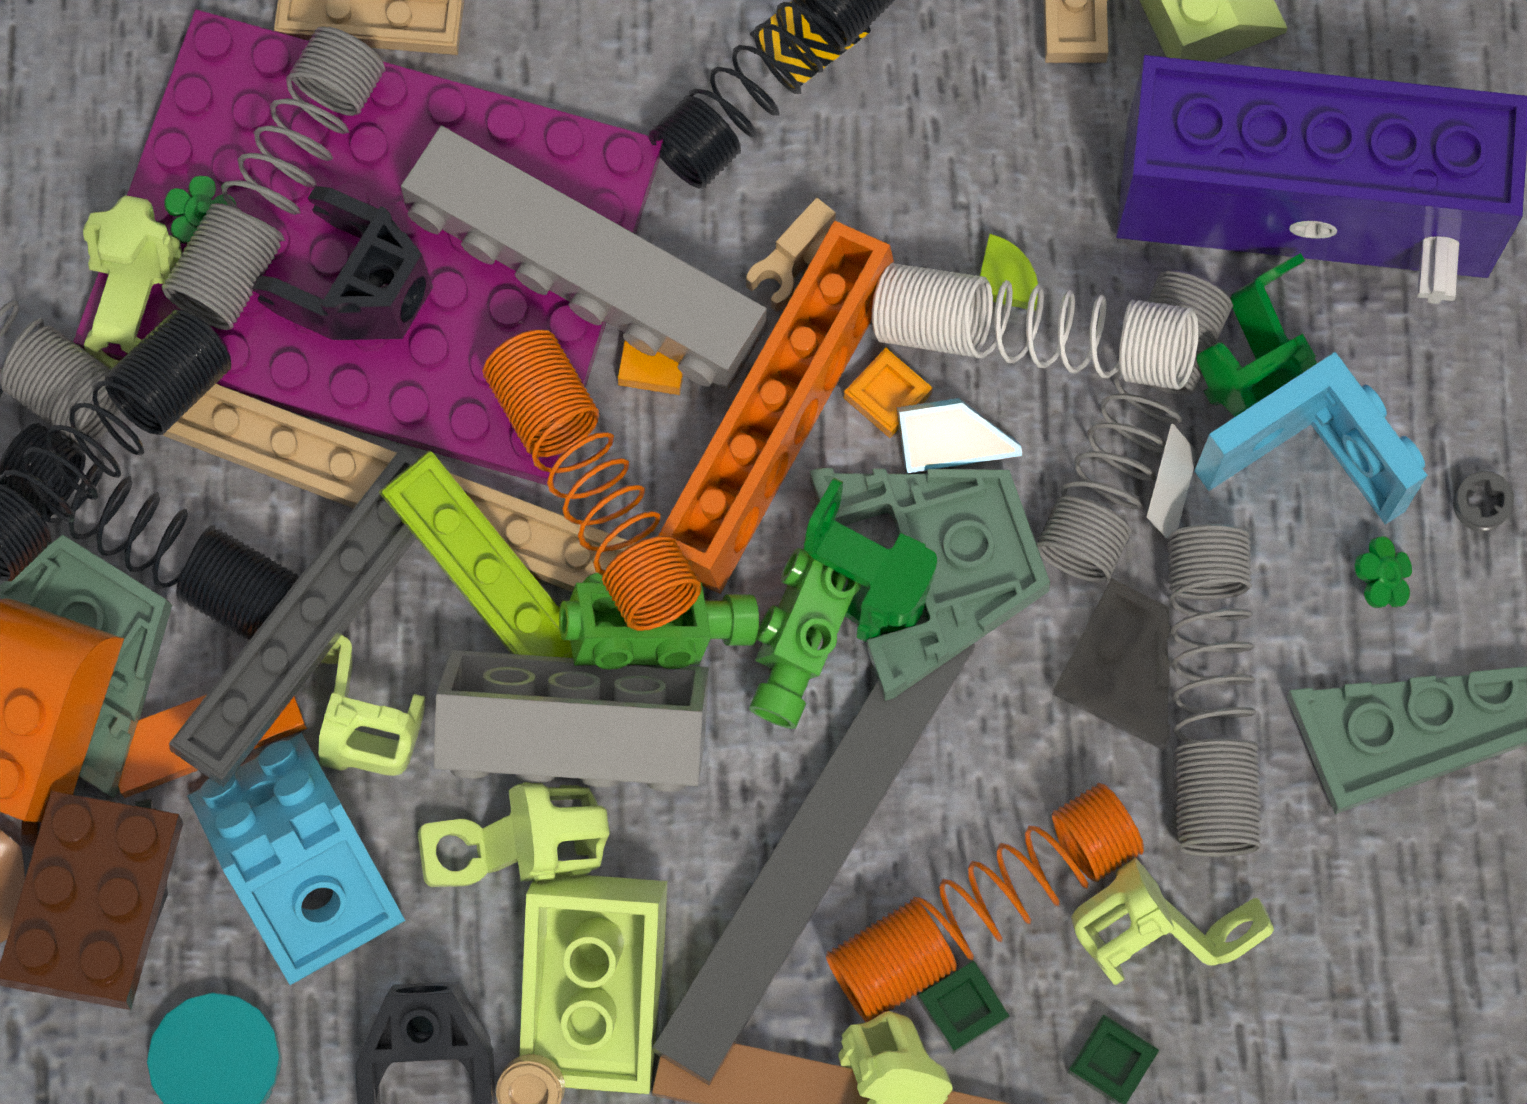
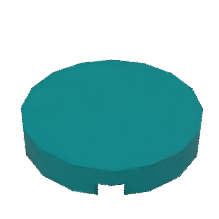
M217 993L189 998L167 1013L152 1035L147 1058L152 1088L163 1104H265L272 1094L271 1090L276 1084L282 1063L277 1033L263 1013L239 997Z

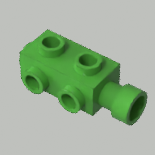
M804 547L803 549L796 548L789 557L781 575V582L787 585L778 607L772 605L765 613L759 625L756 640L762 642L755 661L771 668L772 671L766 683L758 684L749 705V710L758 717L789 729H796L806 706V702L802 697L809 680L820 675L828 654L836 646L837 633L851 600L861 587V584L813 559L808 552L804 551ZM848 580L847 588H846V590L843 592L842 590H843V588H844V585H845L846 581ZM822 637H823V644H822L821 648H820L819 650H817V649H818V646H819V644H820V642H821V639H822Z
M594 573L588 576L583 583H576L570 600L561 603L559 629L561 638L571 642L574 666L597 665L599 668L611 670L627 665H660L667 669H679L689 665H699L710 639H722L726 646L754 645L759 629V612L757 601L753 594H726L722 601H705L702 588L696 602L675 620L658 628L637 631L627 627V622L624 621V617L621 616V612L618 611V607L612 601V596L609 595V591L603 585L602 576L599 573Z

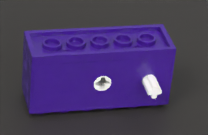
M1144 55L1127 121L1116 238L1294 257L1301 253L1304 259L1419 271L1417 297L1427 298V303L1440 304L1441 300L1454 301L1456 298L1457 275L1488 278L1523 217L1527 156V96Z

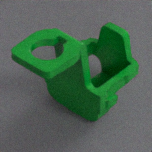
M1301 253L1267 271L1231 294L1232 308L1255 356V361L1242 367L1222 342L1212 345L1196 356L1198 366L1208 386L1203 391L1208 401L1215 406L1222 404L1234 417L1317 364L1315 360L1316 355L1303 333L1292 340L1286 337L1264 287L1304 263L1305 259Z
M833 478L809 520L804 551L808 552L816 561L861 584L859 591L853 596L845 614L846 618L858 625L856 635L858 639L867 642V640L916 626L923 613L926 597L935 575L937 566L936 553L927 548L926 544L902 533L898 536L894 546L886 549L835 521L841 503L843 481Z

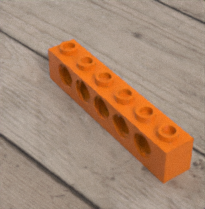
M834 220L658 536H667L676 540L686 560L689 561L692 571L698 577V581L702 582V586L719 594L723 591L871 323L873 298L878 280L885 268L894 263L889 244Z

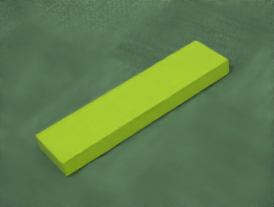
M427 451L379 491L384 500L511 654L573 658L570 640H563L560 635V608L432 451Z

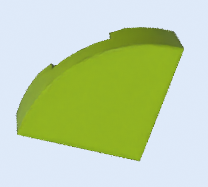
M989 234L980 276L986 277L992 288L993 302L996 303L1002 283L1008 280L1013 290L1011 306L1028 309L1031 292L1038 285L1037 276L1032 264L1014 244L999 236ZM1007 288L1005 290L1002 304L1004 305L1006 304ZM1037 293L1036 300H1035V303H1034V310H1033V311H1036V309H1037L1038 293Z

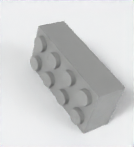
M452 650L436 692L434 769L450 770L454 776L467 779L482 778L489 773L516 774L519 780L530 783L549 782L555 777L579 778L584 784L593 787H612L618 785L621 781L647 783V786L651 789L663 792L680 791L686 786H698L705 743L709 667L686 666L679 669H667L660 665H627L619 669L609 670L599 668L597 665L574 666L573 658Z

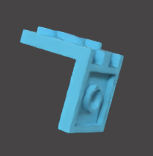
M1336 352L1211 432L1194 471L1207 490L1210 491L1311 425L1385 525L1407 510L1428 476L1423 470L1425 468V461L1417 446L1406 436L1399 438L1385 419L1387 411L1379 395L1366 384L1361 387Z
M302 733L289 740L278 741L267 746L258 757L240 766L224 787L209 778L200 789L187 795L222 870L289 985L294 984L406 921ZM318 888L333 890L332 898L325 906L315 910L301 907L304 898L311 891Z

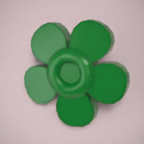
M207 176L194 177L189 183L188 193L183 189L175 188L171 189L165 198V210L170 215L178 216L170 227V233L182 244H187L191 241L190 238L194 236L193 233L197 230L210 205L215 203L228 205L223 198V194L212 200L216 191V185ZM229 195L233 203L236 205L234 198Z
M1381 536L1371 539L1369 542V553L1360 554L1355 560V573L1357 577L1367 583L1364 590L1365 600L1371 607L1376 609L1385 607L1388 603L1395 608L1402 607L1410 597L1409 586L1403 579L1410 577L1412 574L1411 561L1405 552L1395 553V547L1389 538Z

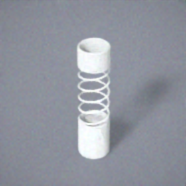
M891 263L881 274L874 292L872 326L875 336L882 343L969 357L975 356L982 359L993 352L996 346H998L999 353L1007 363L1017 362L1029 350L1030 356L1038 368L1048 367L1060 355L1062 363L1070 373H1078L1092 359L1094 368L1101 378L1108 379L1120 369L1122 377L1126 382L1150 384L1151 386L1156 385L1157 387L1162 386L1163 388L1168 387L1169 389L1180 390L1187 383L1196 357L1198 318L1193 308L1168 306L1167 304L1162 305L1141 300L1136 302V300L1132 299L1127 305L1124 316L1119 360L1110 372H1103L1099 366L1096 349L1102 335L1106 317L1107 304L1104 295H1099L1093 306L1090 323V350L1080 366L1072 367L1068 363L1065 353V343L1071 329L1075 309V296L1072 290H1068L1062 298L1058 319V347L1047 362H1040L1037 359L1033 347V340L1036 336L1043 310L1044 294L1040 285L1035 286L1031 292L1026 316L1027 341L1016 357H1009L1005 353L1002 344V335L1006 329L1012 305L1013 290L1008 280L1002 283L998 292L995 307V339L985 352L979 351L987 339L993 310L992 288L986 277ZM1007 288L1005 310L1001 321L1002 302ZM1037 293H1038L1037 309H1036L1035 319H1034L1033 326H1032V317H1033L1034 303H1035L1036 296H1037ZM1068 300H1069V308H1068L1067 320H1066V324H1065V328H1064V320H1065L1066 307H1067ZM1099 308H1100V316H1099L1098 326H1097V330H1096L1098 312H1099Z

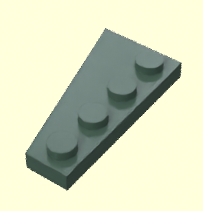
M1527 666L1470 672L1469 675L1436 678L1435 675L1409 678L1408 681L1372 684L1371 682L1344 684L1342 688L1313 690V688L1289 690L1286 695L1334 814L1527 745Z

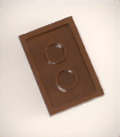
M51 791L0 961V985L131 1010L183 827L180 815Z

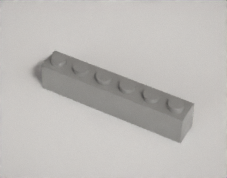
M440 126L401 185L405 206L408 210L407 214L418 226L433 234H439L441 230H444L462 240L461 246L465 251L483 263L491 265L497 260L516 271L515 277L523 285L536 293L546 295L549 290L568 300L570 302V309L585 321L594 325H601L605 321L623 331V338L640 352L650 356H655L657 352H660L679 363L677 367L683 375L699 385L709 387L713 382L728 391L766 331V307L443 126Z

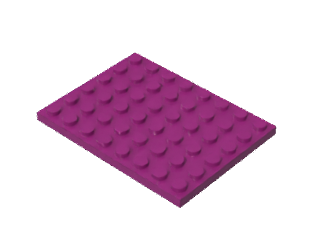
M195 9L127 196L147 199L152 204L155 221L165 225L169 235H171L170 227L173 221L178 218V216L170 215L164 207L165 198L171 189L180 188L188 193L189 183L194 177L207 176L216 185V191L212 197L213 200L215 197L222 195L221 186L225 182L234 180L246 181L239 170L238 158L242 154H262L255 142L254 131L262 126H277L271 115L270 104L278 99H293L288 91L286 78L309 43L308 40ZM383 62L385 72L382 73V77L379 78V82L376 83V87L373 89L361 112L354 116L344 115L322 106L302 92L292 80L293 89L304 102L317 106L339 118L346 124L349 132L341 134L329 129L299 106L279 104L275 110L281 122L289 130L309 137L330 151L333 159L329 161L320 159L301 148L287 135L279 132L263 131L259 135L263 146L273 157L292 164L314 178L317 186L333 188L377 209L380 206L386 208L395 224L402 232L407 234L421 252L433 289L403 339L331 340L277 315L259 303L257 299L260 294L253 291V295L249 297L250 300L246 303L247 306L243 308V312L240 313V317L237 318V322L233 324L234 327L232 329L224 330L210 326L222 339L231 356V370L216 384L286 411L425 451H432L439 455L548 486L547 481L550 472L541 471L534 465L532 455L527 453L518 434L509 422V418L506 417V413H504L503 408H501L500 403L495 398V394L489 388L482 369L487 357L507 339L534 329L548 330L555 335L585 388L607 322L603 321L601 325H594L585 321L570 309V302L554 292L549 290L546 295L536 293L523 285L515 277L516 271L497 260L491 265L479 261L465 251L461 246L462 240L444 230H441L439 234H433L421 228L407 214L408 210L405 206L401 185L440 126H443L636 234L660 161L659 156L663 140L656 141V145H652L648 135L387 62ZM322 116V117H323L324 119H326L327 121H329V122L335 124L334 122H332V121H330L329 119H327V118H325L324 116ZM246 158L243 166L258 185L291 200L301 211V214L297 215L288 213L271 203L256 190L233 185L227 189V194L234 198L237 207L242 212L274 227L285 238V241L280 242L281 248L277 250L278 253L274 255L275 258L271 260L272 263L268 265L269 269L265 271L263 276L277 278L324 300L360 241V238L330 225L313 213L312 209L315 204L309 202L308 197L314 187L310 188L298 183L280 171L271 162ZM180 243L181 250L183 253L184 248L187 247V244ZM98 272L73 340L84 351V342L88 332L92 330L109 275L107 273ZM157 283L151 288L137 333V337L141 340L173 310H181L165 296L162 290L163 284ZM109 342L108 347L102 348L105 354L118 361H121L128 354L121 350L120 344ZM563 453L550 457H539V461L546 467L552 468ZM557 473L554 474L553 483L555 482Z

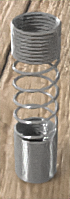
M327 26L315 29V33L311 35L312 38L286 78L287 88L293 99H278L270 104L271 115L277 126H262L254 131L255 142L262 154L248 153L242 154L238 158L239 170L246 181H227L221 186L223 198L228 205L215 203L209 206V210L206 211V215L193 233L194 236L190 238L191 241L187 243V247L184 248L181 257L177 259L178 262L174 265L175 268L171 270L172 273L168 275V279L162 285L165 296L183 311H188L198 316L210 326L224 330L234 327L233 324L237 322V318L240 317L243 308L247 306L246 303L250 300L249 297L253 295V286L259 276H263L265 271L269 269L268 265L272 263L271 260L275 258L274 255L281 248L280 242L285 241L282 233L274 227L242 212L227 194L229 186L236 185L256 190L284 211L293 215L301 214L300 208L291 200L258 185L243 166L246 158L271 162L280 171L298 183L310 188L317 186L314 178L306 172L273 157L263 146L259 135L263 131L279 132L287 135L310 154L325 161L333 159L330 151L321 144L298 132L289 130L279 119L275 108L279 104L296 105L329 129L341 134L349 132L346 124L339 118L317 106L304 102L296 94L291 81L293 80L302 92L322 106L344 115L354 116L361 112V109L376 87V83L379 82V78L385 72L383 60L374 50L342 30ZM322 116H324L325 118H327V119H329L330 121L334 122L335 124H333V123L327 121V120L324 119Z
M1168 270L1159 273L1147 302H1154L1156 304L1193 308L1198 318L1196 356L1217 343L1233 307L1228 294L1219 286L1196 274L1181 270ZM1196 357L1190 377L1180 390L1169 389L1168 387L1163 388L1162 386L1157 387L1156 385L1151 387L1171 394H1194L1202 376ZM1120 369L1113 375V380L1121 394L1110 395L1103 398L1100 403L1102 414L1108 423L1096 424L1090 427L1087 432L1089 442L1095 451L1085 452L1076 456L1074 460L1076 471L1082 480L1072 481L1062 486L1060 491L1062 497L1057 498L1045 524L1046 526H1044L1041 532V537H1039L1038 543H1036L1040 556L1052 566L1074 577L1097 583L1106 582L1111 579V575L1117 566L1132 530L1126 520L1109 508L1085 498L1067 495L1068 488L1072 486L1091 487L1108 500L1130 509H1142L1143 504L1137 497L1124 490L1091 481L1080 468L1081 460L1086 457H1101L1122 472L1145 481L1155 480L1156 475L1142 463L1121 455L1102 451L1093 440L1094 431L1099 428H1114L1134 443L1156 452H1164L1166 442L1155 434L1127 424L1116 423L1106 411L1107 403L1115 399H1126L1139 410L1158 420L1175 424L1182 421L1179 413L1171 407L1150 398L1128 394L1118 380L1121 374ZM1139 402L1164 410L1175 418L1157 413ZM1129 432H1133L1142 435L1146 438H1149L1161 446L1150 444L1142 439L1137 438ZM1119 462L1136 467L1148 475L1134 471ZM1109 492H1113V493H1115V494H1117V495H1120V496H1122V497H1125V498H1127L1128 500L1132 501L1133 503L1128 502V501H1124V500H1122V499H1120V498H1118V497H1116V496L1110 494Z
M12 300L0 308L1 317L10 307L14 306L10 317L0 329V337L15 320L19 311V301ZM36 319L23 329L9 350L4 365L0 368V374H2L1 385L4 392L12 396L13 399H16L17 402L22 403L32 413L37 414L47 424L71 427L69 421L70 408L75 403H90L94 405L92 400L93 386L99 381H105V375L111 369L84 351V349L80 348L79 345L65 337L64 334H61L50 325L44 327L43 319ZM39 324L38 329H37L36 331H34L33 333H31V334L23 341V339L26 337V335H27L35 326H37V325ZM103 386L97 395L99 405L118 417L121 411L113 403L105 386ZM80 408L75 412L74 419L77 429L94 440H98L107 431L96 411ZM106 417V419L112 426L114 422ZM56 430L80 446L73 433Z
M1226 524L1187 526L1173 531L1167 538L1169 541L1167 544L1169 547L1167 550L1169 553L1168 559L1170 560L1168 562L1170 566L1168 568L1170 572L1168 575L1170 580L1168 582L1170 584L1169 590L1172 592L1169 602L1176 610L1190 615L1177 622L1172 627L1170 634L1175 641L1192 648L1178 655L1173 660L1171 666L1177 674L1194 680L1177 689L1172 699L1176 705L1184 710L1196 713L1178 722L1173 730L1179 739L1186 742L1180 744L1174 750L1177 754L1174 757L1177 760L1174 763L1177 766L1175 769L1177 773L1175 784L1178 786L1175 789L1178 792L1175 795L1178 798L1176 810L1179 811L1176 814L1179 818L1176 821L1179 824L1176 828L1179 830L1177 835L1180 837L1177 840L1180 843L1177 848L1185 854L1195 856L1222 857L1243 855L1256 852L1262 846L1260 843L1262 838L1259 836L1262 833L1259 830L1261 825L1258 823L1261 820L1259 817L1261 812L1258 810L1261 807L1258 804L1260 801L1258 789L1260 787L1257 784L1260 781L1257 778L1260 775L1257 772L1259 761L1256 759L1259 756L1256 753L1258 744L1254 741L1216 738L1196 740L1186 737L1180 732L1182 726L1202 718L1212 716L1240 718L1251 717L1257 713L1255 709L1249 707L1215 710L1202 709L1187 705L1178 698L1184 691L1205 684L1244 685L1253 683L1256 680L1252 675L1247 674L1204 677L1187 673L1178 667L1180 660L1204 651L1238 653L1250 651L1255 647L1250 642L1229 641L1207 645L1184 640L1176 633L1178 628L1184 624L1199 619L1243 620L1253 615L1248 609L1240 608L1197 612L1183 608L1175 601L1177 596L1201 600L1225 599L1244 594L1252 587L1250 583L1252 580L1250 577L1252 574L1250 571L1251 565L1249 564L1251 562L1249 558L1251 555L1249 552L1251 549L1249 546L1251 543L1249 541L1250 535L1245 529Z

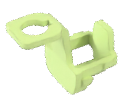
M127 195L121 197L108 211L90 213L83 229L84 240L88 244V255H90L88 262L89 270L109 274L92 330L88 332L84 342V348L86 352L98 359L99 362L104 363L109 369H112L120 361L109 357L102 351V348L108 347L109 342L120 344L121 350L129 353L142 341L137 337V333L151 288L157 283L165 284V280L172 273L171 270L175 268L174 265L178 262L177 259L181 257L182 253L180 241L168 234L165 225L155 221L152 204L147 199Z
M341 635L321 661V663L338 664L334 693L331 694L319 735L320 766L340 771L346 770L348 767H354L383 775H400L406 770L411 760L424 717L425 696L414 694L408 713H403L400 710L387 706H378L348 698L353 667L352 644L348 638ZM360 726H366L398 734L400 737L399 741L355 729Z
M524 782L517 784L508 790L511 806L510 815L484 828L467 819L426 823L419 828L418 841L423 879L430 887L469 886L480 881L487 873L502 870L518 862L521 882L555 880V875L568 874L570 877L587 875L601 865L604 847L610 835L607 810L603 806L598 805L589 787L561 785L548 788L542 783ZM581 799L582 806L559 808L553 806L551 801ZM448 835L457 836L467 846L477 845L478 858L469 860L467 866L460 871H450L444 868L436 855V846L442 837ZM563 841H574L576 854L589 855V859L558 861L557 847Z
M1137 858L1120 867L1115 874V880L1080 905L1071 916L1074 931L1080 943L1114 985L1125 980L1120 964L1130 959L1133 954L1162 935L1173 934L1200 961L1212 966L1228 963L1239 958L1269 937L1274 930L1265 906L1258 898H1253L1220 918L1204 935L1163 897L1159 885ZM1129 913L1131 920L1129 929L1105 944L1099 936V932ZM1253 921L1250 929L1242 937L1235 941L1225 942L1227 936L1234 928L1244 922Z
M891 1011L883 1012L868 1022L850 1025L842 1034L843 1040L841 1043L843 1048L838 1053L840 1064L843 1067L853 1069L860 1096L870 1099L867 1104H943L948 1099V1095L953 1087L947 1071L929 1057L909 1017Z

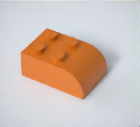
M6 598L0 599V812L23 821L42 822L51 791L73 795L124 638L23 602Z

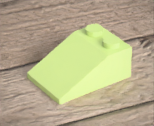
M568 874L555 875V880L539 882L533 880L526 893L519 1056L536 1054L550 1059L562 1072L565 1088L650 1094L654 1062L653 1046L656 1040L665 944L668 881L592 875L570 877Z

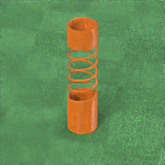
M534 329L507 339L487 357L482 369L483 376L489 384V388L492 389V393L495 394V398H497L501 408H503L504 413H506V417L509 418V422L518 434L527 453L532 455L534 465L541 471L550 472L547 481L549 492L556 497L565 498L562 508L565 519L573 524L581 525L578 533L580 545L587 550L597 551L593 562L595 571L602 576L603 585L606 586V590L612 596V601L615 602V606L618 607V611L621 612V616L627 622V627L637 631L651 630L675 620L696 602L702 588L701 582L698 581V577L692 571L689 561L686 560L676 540L667 536H655L640 541L657 527L660 522L659 513L649 511L629 518L606 536L599 547L590 545L585 541L584 537L586 526L602 524L616 519L638 505L644 497L645 487L629 485L612 492L599 501L589 511L584 520H577L569 512L568 505L570 499L586 498L595 495L621 480L629 469V461L617 458L597 465L585 473L573 485L568 494L561 493L554 487L553 478L555 473L570 472L591 464L607 453L614 442V435L608 432L594 433L588 436L594 430L599 420V409L596 408V404L593 403V399L590 398V394L587 393V389L581 383V379L575 372L567 355L564 353L555 335L548 330ZM597 438H608V443L595 455L574 465L558 468L572 452L584 444ZM563 453L552 468L546 467L539 461V457H550ZM614 464H624L621 472L607 483L583 493H575L588 478L600 470ZM628 491H639L636 499L626 507L602 518L590 520L600 508L615 497ZM647 517H655L651 526L642 533L627 541L607 546L620 531L631 524ZM630 546L618 554L608 564L606 570L601 568L599 559L602 552L614 551Z
M1097 782L1096 787L1092 786L1091 790L1086 789V792L1081 793L1080 797L1075 796L1074 800L1070 799L1069 804L1064 803L1063 807L1059 806L1058 810H1053L1052 820L1059 843L1040 827L1029 825L1025 831V842L1032 863L1012 845L1000 843L997 847V861L1004 882L983 863L971 861L968 867V876L977 903L956 882L942 879L939 886L940 897L949 922L927 900L914 896L913 899H910V903L905 902L904 906L899 905L898 910L894 909L893 913L888 912L887 917L883 916L882 920L877 919L876 924L871 923V927L866 926L865 931L860 930V934L855 933L854 938L849 937L848 941L844 940L843 945L838 944L837 948L832 947V952L827 951L826 960L829 967L862 1019L868 1022L883 1012L889 1011V1009L894 1010L895 1006L900 1007L901 1002L905 1003L906 999L911 1000L912 995L917 996V992L922 993L923 988L928 989V985L933 986L934 981L939 982L940 978L944 979L945 974L950 975L951 971H956L957 964L951 949L924 907L945 927L966 957L973 961L974 955L961 933L949 905L945 891L946 884L955 889L970 904L997 942L1002 943L1003 937L993 922L978 889L974 876L975 866L984 871L999 886L1020 913L1025 923L1031 925L1032 920L1024 909L1007 873L1002 856L1004 848L1014 854L1027 867L1044 888L1054 906L1059 907L1060 901L1050 887L1034 852L1031 841L1032 831L1043 836L1055 848L1085 889H1088L1089 884L1082 872L1092 881L1099 882L1100 878L1104 879L1105 875H1110L1111 871L1115 872L1116 868H1120L1122 864L1125 865L1127 861L1137 858L1138 854L1142 855L1144 852L1142 837L1130 814L1115 793L1107 785Z

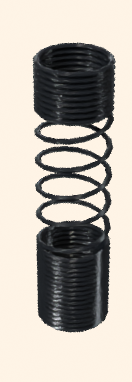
M794 0L795 3H780L777 5L776 10L778 26L761 23L755 27L754 39L757 48L746 45H738L733 48L732 61L735 70L725 67H715L711 70L710 83L713 92L694 88L689 91V95L679 101V104L675 105V108L671 109V112L666 114V117L662 118V121L658 122V125L653 126V129L649 130V140L652 145H656V141L663 140L659 157L686 183L698 189H703L707 187V184L711 183V180L715 179V176L719 175V172L724 171V168L728 166V163L732 162V159L736 158V155L741 154V144L737 135L719 113L701 99L694 97L698 93L719 102L723 110L740 130L749 137H757L756 128L745 115L730 102L722 98L715 81V75L719 72H726L740 79L749 94L766 112L772 116H779V108L773 99L756 83L744 76L737 60V54L741 50H748L759 55L771 73L785 88L794 94H801V86L795 77L778 61L765 53L759 38V33L762 29L768 28L781 33L791 49L804 64L817 73L823 72V65L815 53L800 39L786 30L781 17L783 8L793 7L799 10L825 42L837 51H845V47L850 46L863 33V30L868 29V26L872 25V22L876 21V18L880 17V14L884 13V10L888 9L889 5H892L895 0ZM797 46H799V47L814 61V63H815L816 65H814V64L800 51V49H799ZM777 69L792 83V85L783 78V76L777 71ZM760 96H761L770 106H768V105L760 98Z
M173 310L105 375V381H99L93 386L92 400L94 405L90 403H75L70 408L69 421L71 427L52 425L47 430L46 444L48 449L41 447L28 448L23 453L25 472L5 470L0 475V580L12 582L24 568L29 566L52 543L51 531L40 513L22 495L4 485L5 479L9 475H17L28 479L36 494L55 515L67 522L75 521L74 512L69 504L49 485L31 474L28 457L32 453L39 452L51 456L57 469L76 491L88 499H98V492L92 481L72 462L54 451L51 438L56 430L73 433L80 447L99 469L115 478L121 476L120 466L114 457L96 440L77 429L74 419L77 410L88 408L96 411L105 428L123 448L135 455L142 456L144 454L142 442L129 426L111 412L100 407L97 395L103 386H105L113 403L128 420L150 434L163 435L231 370V356L226 345L219 335L198 316L188 311ZM106 417L121 427L132 438L139 450L129 445L114 430ZM84 440L95 447L110 462L115 472L105 466L93 454ZM61 463L76 473L85 482L92 494L82 488ZM40 487L44 489L47 493H49L64 508V510L67 512L69 516L65 515L62 511H60L46 497V495L43 493Z
M33 423L21 430L12 440L0 460V475L5 470L25 472L23 453L28 448L41 447L48 449L46 444L48 429L45 426H41L40 423ZM54 432L51 438L54 451L68 459L83 472L86 462V454L83 449L79 448L78 445H74L72 441L68 442L66 438L63 439L61 435H57ZM39 452L32 453L28 457L31 474L49 485L67 502L75 489L57 469L51 456ZM61 463L70 476L78 483L80 477ZM93 464L86 473V476L90 479L98 469L92 481L96 487L103 475V471ZM9 475L5 479L4 485L22 495L47 523L62 521L59 517L50 518L54 513L42 502L28 479L17 475ZM131 476L122 479L116 486L103 510L99 524L85 534H78L74 530V522H69V531L75 540L86 539L97 533V548L102 556H111L125 549V565L130 572H140L153 565V581L158 589L169 588L177 583L176 595L179 601L183 600L184 604L188 603L190 607H194L195 610L204 613L206 617L210 616L211 620L215 619L222 626L226 625L227 629L237 632L238 636L242 635L244 639L247 638L249 641L299 579L297 573L293 574L292 570L282 567L281 563L277 564L275 560L272 561L270 557L266 558L265 554L261 555L259 551H255L254 548L245 545L243 541L239 542L238 538L234 539L232 535L229 536L227 532L223 533L222 529L216 530L215 525H211L199 537L182 572L173 580L161 583L158 579L160 559L184 527L188 517L187 509L180 510L174 516L159 543L156 554L143 565L134 567L130 563L132 542L144 530L154 515L160 502L159 492L150 495L145 501L131 526L128 538L113 550H105L102 546L104 526L117 513L127 498L133 484ZM82 480L80 486L85 489L86 484ZM125 486V488H124V490H123V492H122L120 498L118 499V501L116 502V504L113 506V503H114L115 499L117 498V496H118L119 493L121 492L122 488ZM40 487L46 497L60 510L62 506ZM76 491L71 505L74 515L76 510L88 499L78 491ZM151 505V507H150V509H149L147 515H146L145 518L142 520L144 514L146 513V511L148 510L149 506Z

